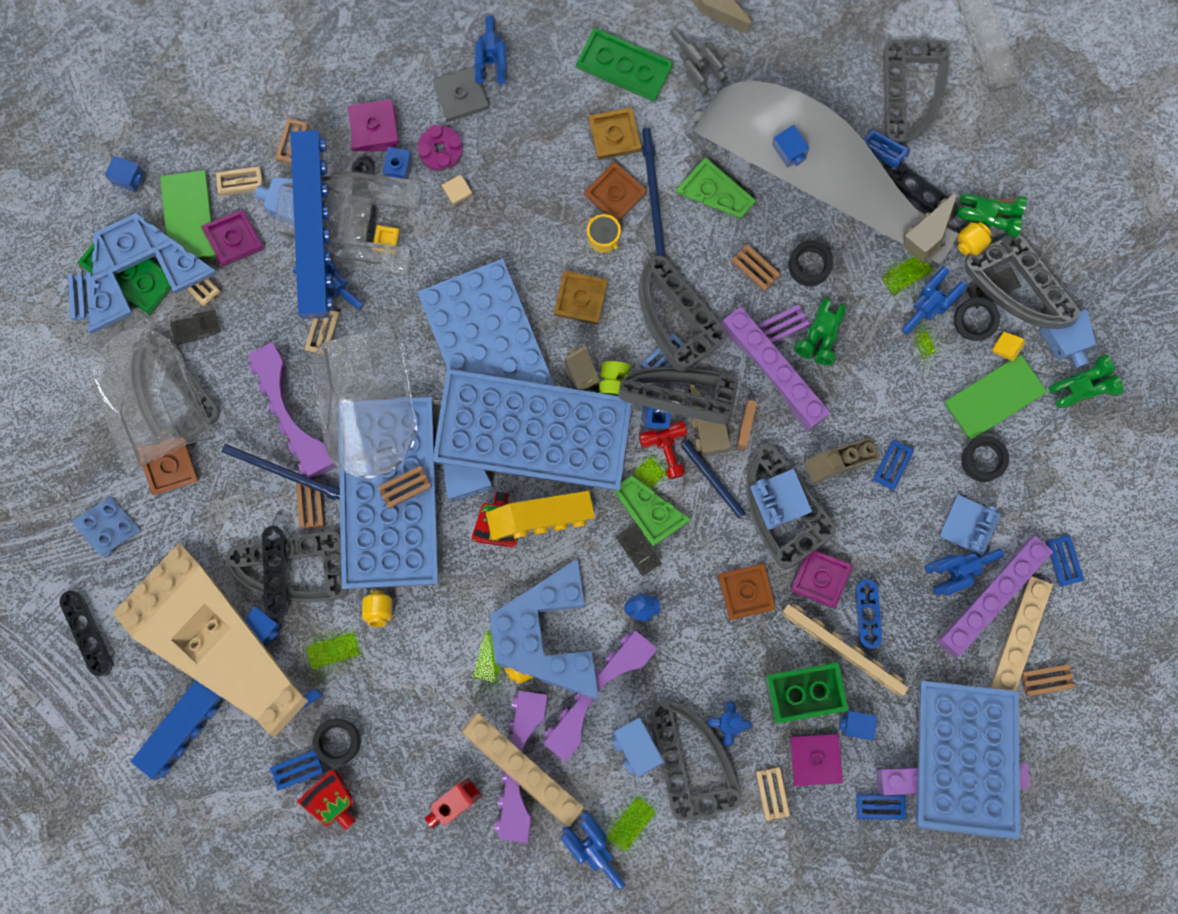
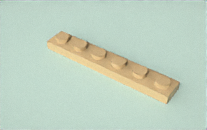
M1032 576L1026 582L989 688L1017 690L1053 584Z
M788 604L783 608L780 613L782 616L898 697L904 696L908 687L904 685L905 681L894 673L889 675L884 671L885 667L874 659L872 661L864 657L865 653L854 645L852 647L844 643L845 639L836 632L829 633L823 629L825 625L816 618L811 620L804 615L805 611L795 604L790 606Z
M475 713L460 731L464 737L560 822L570 827L584 807L481 715Z

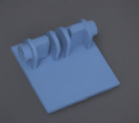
M794 469L768 480H759L756 482V485L750 487L768 530L812 512Z
M957 495L939 537L982 556L1001 514L996 512L997 509L995 507L988 506L986 508Z
M111 496L71 521L101 557L103 555L110 557L115 552L113 550L115 547L141 531Z

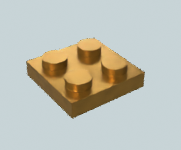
M632 107L588 116L597 160L641 152V144Z
M564 270L553 313L554 316L598 325L608 280Z

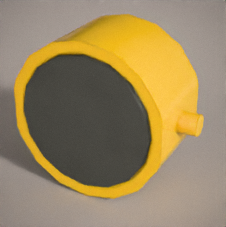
M607 214L597 215L594 218L591 217L587 227V240L591 248L601 253L611 252L613 249L617 250L621 238V228L617 219Z

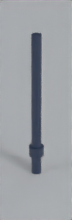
M644 128L642 129L644 143L642 154L646 161L656 256L666 258L654 160L656 150L655 145L652 143L651 129Z
M224 444L222 448V453L326 494L327 498L334 501L336 499L340 500V487L332 484L328 486L228 444Z

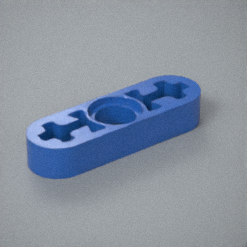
M863 580L855 587L858 638L862 647L874 649L882 642L879 593L875 582ZM865 584L869 589H872V593L868 594V601L874 600V604L867 603L861 605V601H866L865 593L860 591L865 587ZM864 608H871L874 611L875 617L872 621H866L862 617ZM876 624V628H871V634L876 636V640L872 641V645H870L869 641L864 639V636L869 634L868 628L863 629V625Z

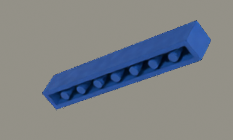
M319 130L290 132L298 315L302 319L330 318V311L334 310L333 297H329V288L333 287L332 274H328V265L332 264L331 252L327 251V242L331 241L330 229L326 228V220L330 219L329 206H325V197L329 196L328 184L324 183V174L328 173L327 161L323 160V152L327 151L326 139L322 138Z
M254 607L245 619V622L265 647L269 642L273 643L281 633L279 629L282 625L258 607ZM195 680L130 762L152 780L166 777L172 769V766H170L172 762L185 754L188 749L186 745L192 738L196 739L204 729L202 725L207 719L211 720L219 711L217 706L224 698Z

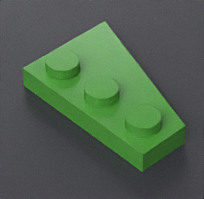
M706 157L675 191L679 195L738 219H742L756 203L754 198Z
M630 476L620 484L619 491L613 490L652 547L691 521L690 518L680 513L674 506L664 501L633 476Z

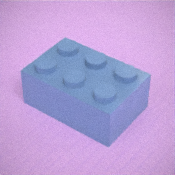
M640 718L612 732L614 737L610 740L617 752H623L625 759L622 762L630 775L634 773L636 777H639L664 763Z

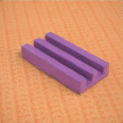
M797 305L760 323L758 327L774 344L808 327L810 323L805 319L804 312L802 313L800 305ZM794 313L797 314V316H795V317H793V318H791V319H789V320H786V321H784V322H782V323H780V324H778V325H776V326H774V327H772V328H770V329H768V330L765 329L766 327H768V326H770V325H772V324H774V323H776V322H778V321H780V320H782V319H784V318H786V317H788V316H790V315H792V314H794ZM799 320L801 321V324L772 338L769 337L770 334Z

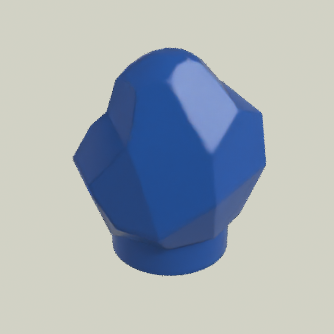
M646 593L637 594L625 603L624 612L631 616L632 619L651 621L654 615L660 614L659 600L657 596L651 597Z

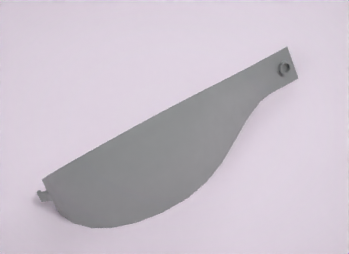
M759 81L737 82L723 88L712 99L705 111H696L691 119L693 123L698 121L694 132L904 244V235L907 230L912 226L916 227L924 217L898 189L856 131L829 107L801 92L772 83ZM795 125L810 149L806 156L807 159L798 166L793 164L787 168L772 146V142L776 135ZM947 228L940 250L930 259L942 265L958 233Z

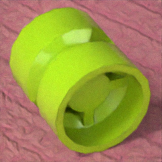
M617 361L602 362L600 377L603 378V381L599 383V393L618 396L620 383L624 377L630 374L631 365Z

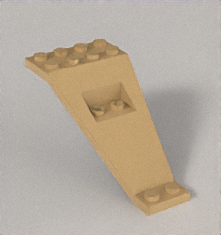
M180 543L168 553L113 612V615L133 639L256 719L266 732L274 738L308 702L208 572Z

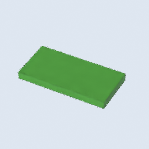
M201 170L160 176L166 236L173 239L200 260L216 258L201 230L202 225L212 222L207 172Z
M1020 354L1014 361L1007 362L943 404L970 442L1038 399L1047 391Z

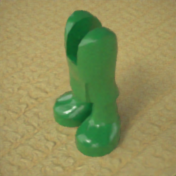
M970 193L960 195L959 202L961 204L975 207L976 209L960 207L957 209V217L966 221L981 222L989 227L993 226L1004 230L1010 237H1018L1023 221L1021 217L1027 203L1026 196H1018L1013 202L1006 203L1000 202L998 199H989ZM997 213L1004 214L1012 218L999 217L997 216Z
M827 297L820 303L814 322L808 328L809 333L806 339L798 340L793 349L798 355L809 360L814 354L818 338H821L823 340L813 361L820 365L833 366L836 361V354L831 350L834 341L837 340L839 327L844 320L846 305L840 303L835 314L828 311L832 299Z
M1107 354L1099 356L1094 367L1085 372L1080 371L1077 375L1059 380L1048 387L1051 394L1069 388L1071 395L1056 401L1057 408H1067L1080 401L1093 399L1094 396L1101 394L1119 396L1124 393L1123 384L1117 375L1092 385L1091 381L1109 376L1114 372L1113 362Z

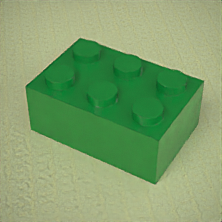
M839 662L764 676L773 724L849 711Z

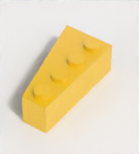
M589 491L510 503L486 512L492 540L514 536V539L529 536L528 533L534 532V535L544 534L551 528L554 529V532L568 529L567 525L573 524V528L586 526V521L595 518Z

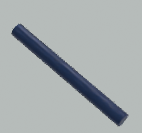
M685 441L681 445L682 449L738 519L742 517L746 512L689 441Z

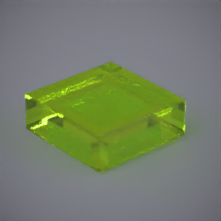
M922 332L914 339L923 360L930 358L936 352L928 332Z
M651 457L633 472L640 482L649 489L666 475Z

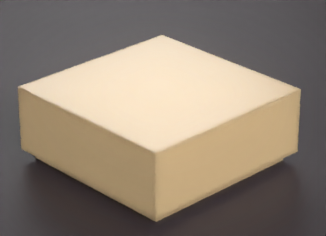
M462 175L442 184V188L453 206L473 196Z

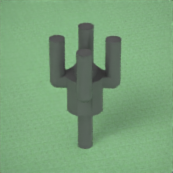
M676 27L669 32L682 48L679 57L684 61L683 65L687 69V77L703 96L707 95L710 91L705 85L707 79L702 75L708 67L721 83L726 81L728 76L723 71L725 66L709 46L701 48L697 42L688 43Z

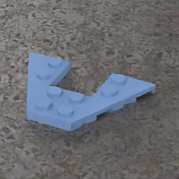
M135 213L94 233L93 244L95 247L92 253L93 276H91V300L89 302L90 322L87 330L90 334H93L133 315L115 275L151 257H157L175 294L216 275L217 272L173 239L163 234L155 226L149 224L138 214Z
M578 560L568 564L490 615L494 659L496 665L514 669L515 672L533 676L545 683L566 688L567 691L577 692L596 701L599 699L592 651L544 656L538 612L584 608Z

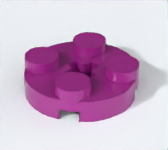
M432 125L421 135L418 141L417 150L420 159L431 170L443 171L442 169H451L459 163L462 157L461 139L449 127ZM443 144L446 150L436 153L435 146Z

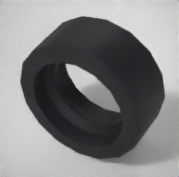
M805 241L797 245L792 251L788 262L789 273L800 285L807 287L817 286L823 283L829 276L833 267V255L824 244L817 241ZM811 251L822 257L824 267L820 274L809 276L799 270L797 261L802 253Z
M982 297L963 301L956 308L954 314V326L957 332L963 338L971 341H983L990 338L997 331L1000 324V313L996 305ZM972 306L984 307L990 314L989 326L980 333L970 332L963 323L964 313Z
M982 436L973 440L964 448L961 456L962 467L971 479L979 482H990L1000 477L1007 470L1009 452L1000 440L991 436ZM988 446L996 452L999 462L994 471L983 473L974 467L972 454L976 448Z
M337 718L327 720L314 733V752L326 764L340 765L348 763L356 756L360 749V733L356 726L348 720ZM339 727L349 733L351 745L345 754L336 757L331 756L325 751L323 738L327 731Z

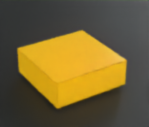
M377 225L373 248L396 252L400 229Z
M1003 332L992 351L998 356L1014 361L1025 345V340Z

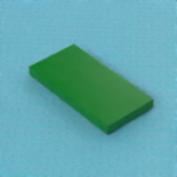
M595 27L575 64V68L654 103H656L674 66L673 61Z
M93 243L77 262L78 265L91 272L92 275V253L95 247ZM150 259L115 275L126 299L149 316H151L172 289L163 269Z

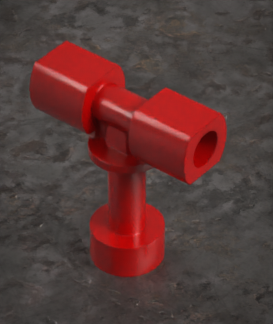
M684 421L670 424V428L655 432L654 429L638 436L642 449L656 445L658 449H663L669 466L665 470L668 480L686 474L683 464L678 465L672 449L675 439L688 434Z

